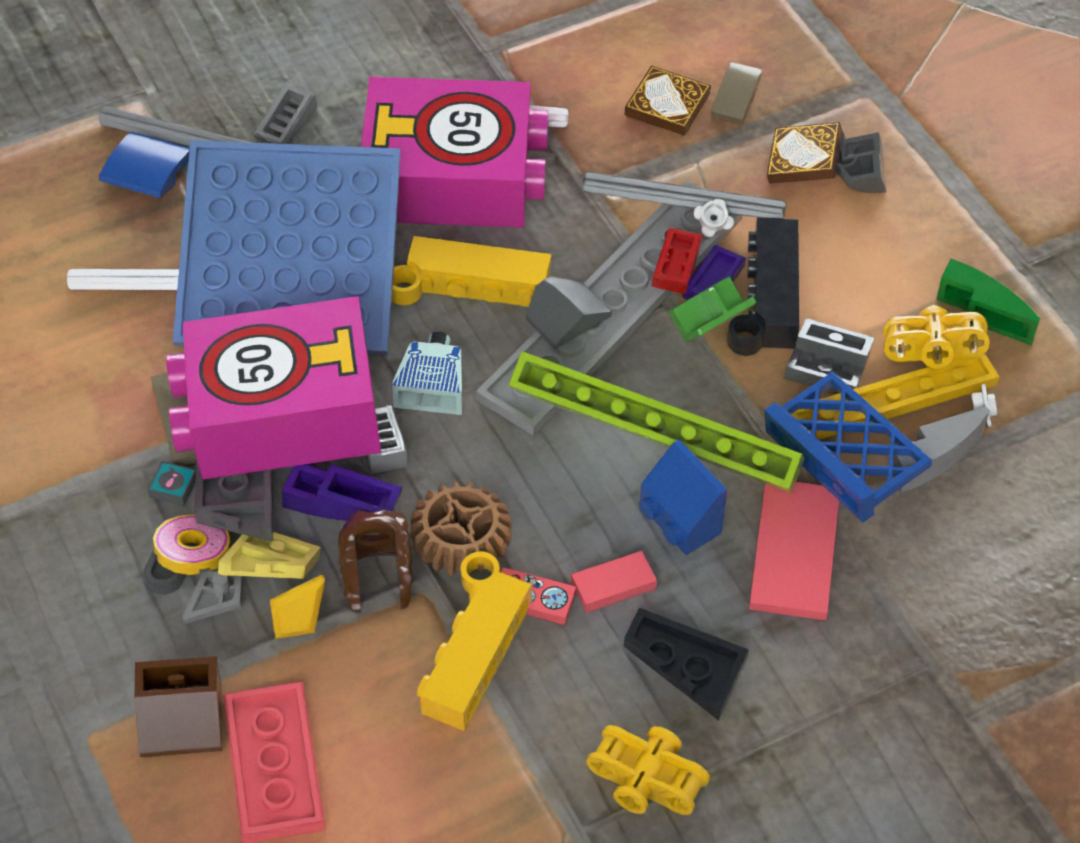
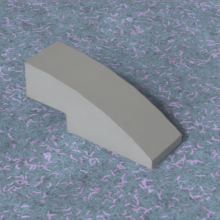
M985 406L920 426L917 439L913 443L932 459V466L900 488V493L932 480L959 462L983 435L989 414L987 407ZM894 455L893 467L909 468L916 463L911 456Z

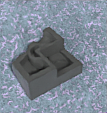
M842 131L836 172L848 187L864 193L886 192L882 140L879 132L846 139L844 131Z

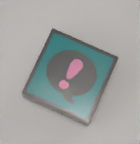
M161 461L148 488L149 498L185 506L196 482V469Z

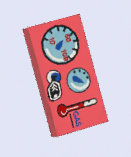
M502 568L501 573L531 584L532 601L526 615L562 625L566 624L576 596V586Z

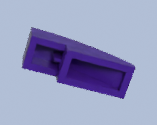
M305 464L293 467L282 489V507L308 515L347 521L358 510L368 513L379 512L383 509L393 511L402 492V487L332 464L328 472Z

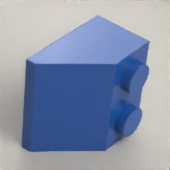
M677 440L670 446L641 483L639 506L647 519L654 520L659 525L667 541L673 546L677 545L685 555H688L722 534L727 489L680 440Z

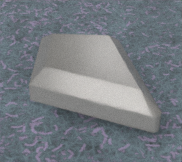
M203 571L182 616L183 623L188 624L241 608L243 576H227L218 574V571Z

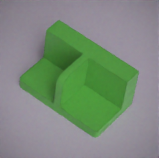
M729 276L668 312L684 341L687 342L703 335L756 304L754 297L743 301Z

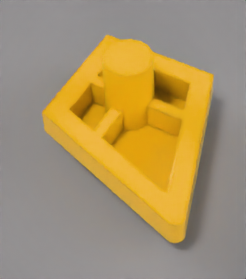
M319 575L270 599L275 639L315 633L325 584L324 575Z

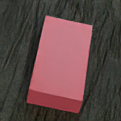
M642 551L571 574V584L576 586V594L585 613L657 589V579Z

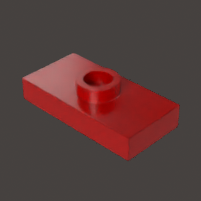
M668 228L652 277L651 287L686 294L701 248L703 235Z

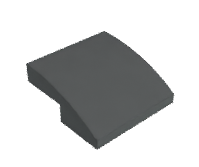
M806 318L797 337L794 352L786 366L784 378L812 386L833 371L852 389H856L859 386L875 338ZM833 386L826 390L839 394Z

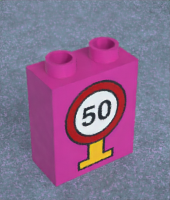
M369 76L361 147L398 148L401 151L397 223L524 228L526 200H544L546 159H529V150L547 151L548 110H530L531 82Z
M359 296L183 322L184 352L167 355L166 363L173 399L187 397L188 405L169 408L170 427L176 453L195 450L202 480L382 453Z

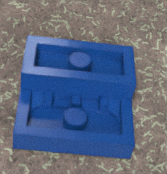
M130 132L107 159L99 174V181L161 198L175 186L176 173L188 163L190 148Z

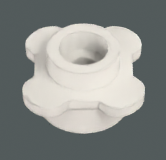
M722 199L707 202L704 206H698L694 210V218L700 221L702 226L701 232L705 237H713L716 232L723 229L730 230L733 227L734 220L728 216L726 203ZM714 215L717 217V220L712 221L710 217Z
M981 384L982 392L972 393L973 408L975 410L987 407L989 411L987 426L989 428L991 427L990 416L997 415L995 395H987L986 385Z

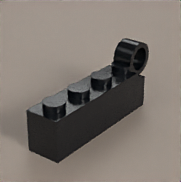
M757 218L755 232L749 231L747 248L748 252H754V258H748L747 278H753L754 284H748L747 299L754 297L756 304H754L753 311H748V315H739L731 320L727 338L729 348L734 353L743 356L756 354L762 347L795 349L800 327L798 220ZM747 332L754 335V337L743 338L738 333Z

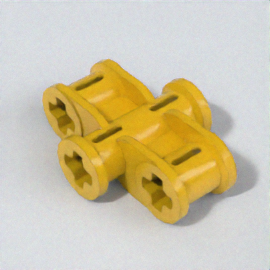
M929 306L923 309L919 316L894 317L885 323L883 327L884 352L889 359L895 362L922 360L930 368H945L952 362L953 358L978 357L986 353L990 345V339L987 334V321L983 315L977 312L949 314L946 309L940 306ZM932 315H936V322H933ZM970 321H973L974 327H970ZM897 326L901 327V331L897 332ZM971 342H974L975 348H971ZM898 347H902V353L898 352ZM935 352H939L938 360L935 357Z
M614 725L605 726L601 733L603 739L597 750L588 755L586 765L601 778L620 785L613 793L615 801L630 812L643 814L649 806L647 801L649 798L675 813L690 815L695 808L694 799L700 788L706 787L710 780V775L701 765L676 755L682 747V742L678 736L666 728L654 726L647 733V742Z

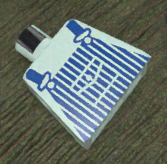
M433 332L429 336L428 343L414 341L409 344L392 383L394 408L462 415L461 348L449 345L450 337L447 334Z

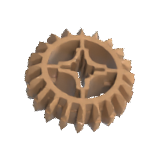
M456 480L452 488H446L443 484H440L438 493L428 490L425 500L417 501L416 511H413L410 517L411 527L409 528V534L415 553L421 554V560L424 565L432 563L436 573L443 568H447L450 578L455 571H461L462 561L471 553L481 551L490 553L496 559L497 557H504L507 551L506 546L510 544L512 539V532L510 531L512 529V519L508 515L506 503H500L498 493L489 494L486 485L479 489H474L472 481L466 487H460ZM478 563V569L475 570L482 574L484 566Z

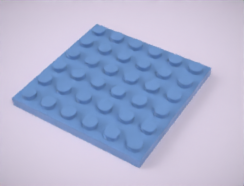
M190 140L173 344L184 347L183 322L359 296L368 354L388 355L401 162L400 149Z

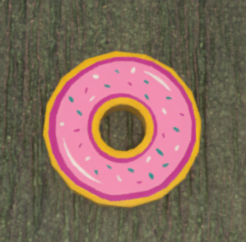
M194 514L180 515L166 520L156 529L153 536V552L157 555V561L163 567L180 574L195 575L200 574L202 569L209 568V572L218 569L219 560L230 549V537L227 530L199 524ZM194 543L198 544V546L189 547L185 544Z

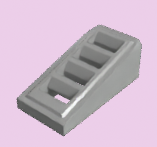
M285 83L255 131L254 137L266 143L288 144L318 106L315 95ZM291 104H294V105H297V106H299V107H298V109H294V108L290 107V105H291ZM286 112L288 114L293 115V117H286L283 115V113ZM277 121H280L287 124L286 128H284L275 123ZM272 129L281 133V136L278 138L269 134L268 131Z
M392 406L376 408L377 420L387 419L377 421L378 428L389 426V429L379 431V438L392 437L380 440L381 448L394 445V447L382 449V453L366 455L371 474L408 467L406 448Z

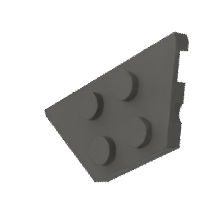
M196 460L195 516L197 523L267 541L273 540V469L202 480L198 461Z

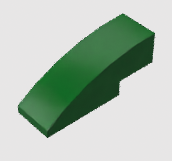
M951 258L941 277L936 300L966 310L967 312H977L986 319L987 330L1032 345L1040 321V317L1013 291L991 276Z

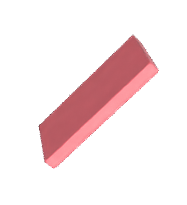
M796 482L792 494L766 484L764 485L749 610L826 621L839 500L823 485Z
M303 681L223 694L242 842L253 843L326 830Z

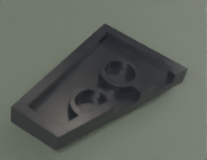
M642 608L638 609L624 637L623 645L718 721L745 665L749 649Z

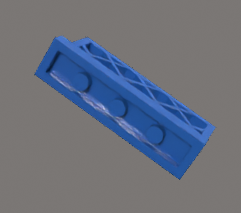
M833 371L781 407L775 402L764 409L766 433L780 446L802 453L805 458L802 466L861 522H865L875 515L874 507L932 466V459ZM833 386L841 394V401L820 400V394ZM798 409H814L812 420H797L791 414ZM818 410H839V421H817ZM845 411H861L866 416L865 423L844 422ZM816 430L838 431L837 443L820 442L816 438ZM843 432H863L864 443H842ZM869 433H885L891 438L890 445L868 444ZM841 453L862 454V465L844 464L840 460ZM867 454L889 455V467L867 466ZM894 455L911 456L916 463L909 468L893 467ZM865 475L888 476L887 483L874 491L865 483Z

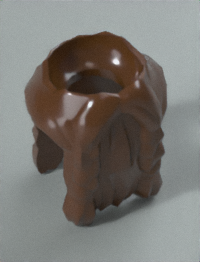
M384 509L379 512L369 513L358 510L357 513L348 518L338 537L340 552L338 563L341 565L340 572L343 575L342 579L345 584L344 596L349 602L350 609L355 613H361L357 561L375 555L395 556L401 609H405L410 602V588L412 585V555L410 553L412 547L410 546L406 518L403 513ZM370 533H380L379 535H366Z

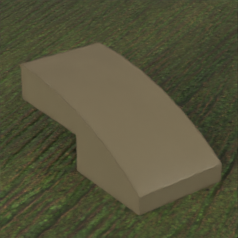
M731 62L715 98L711 117L743 125L750 102L754 99L762 70Z

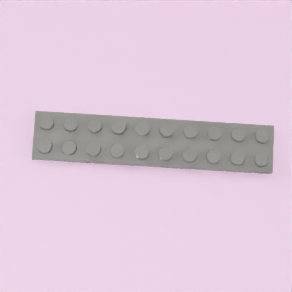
M688 180L682 184V186L700 188ZM662 204L583 283L612 311L611 317L557 349H554L536 330L476 391V401L534 436L560 408L518 393L508 386L521 351L592 376L673 292L651 287L652 277L668 228L703 235L700 221L694 218L695 208ZM728 213V216L734 220L733 227L730 230H720L710 238L703 235L694 269L705 259L714 245H718L742 220V215ZM713 215L710 217V219L712 221L717 220V217Z

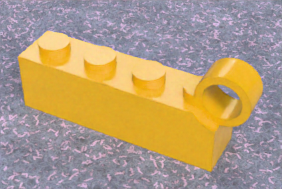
M413 236L407 265L394 267L392 302L398 305H410L417 302L422 293H433L456 298L463 297L529 307L535 287L542 280L551 277V254ZM400 283L412 284L411 286L406 288L396 286Z
M481 551L469 554L461 563L462 586L469 593L470 603L465 612L460 610L456 615L452 626L453 634L449 642H443L440 645L435 656V668L431 675H424L417 690V697H420L423 715L462 731H466L520 628L532 601L531 584L501 573L497 559L490 553ZM478 563L483 564L484 569L492 573L491 576L484 580L473 579L469 574L473 570L478 569Z

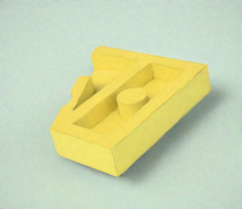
M273 532V540L270 541L242 534L219 560L218 574L304 579L318 562L321 547Z

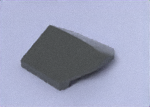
M549 277L542 280L535 287L526 313V320L554 349H557L611 317L612 311L582 282Z

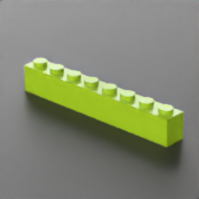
M521 351L508 385L518 393L670 448L674 442L680 440L699 460L791 494L805 460L802 453Z

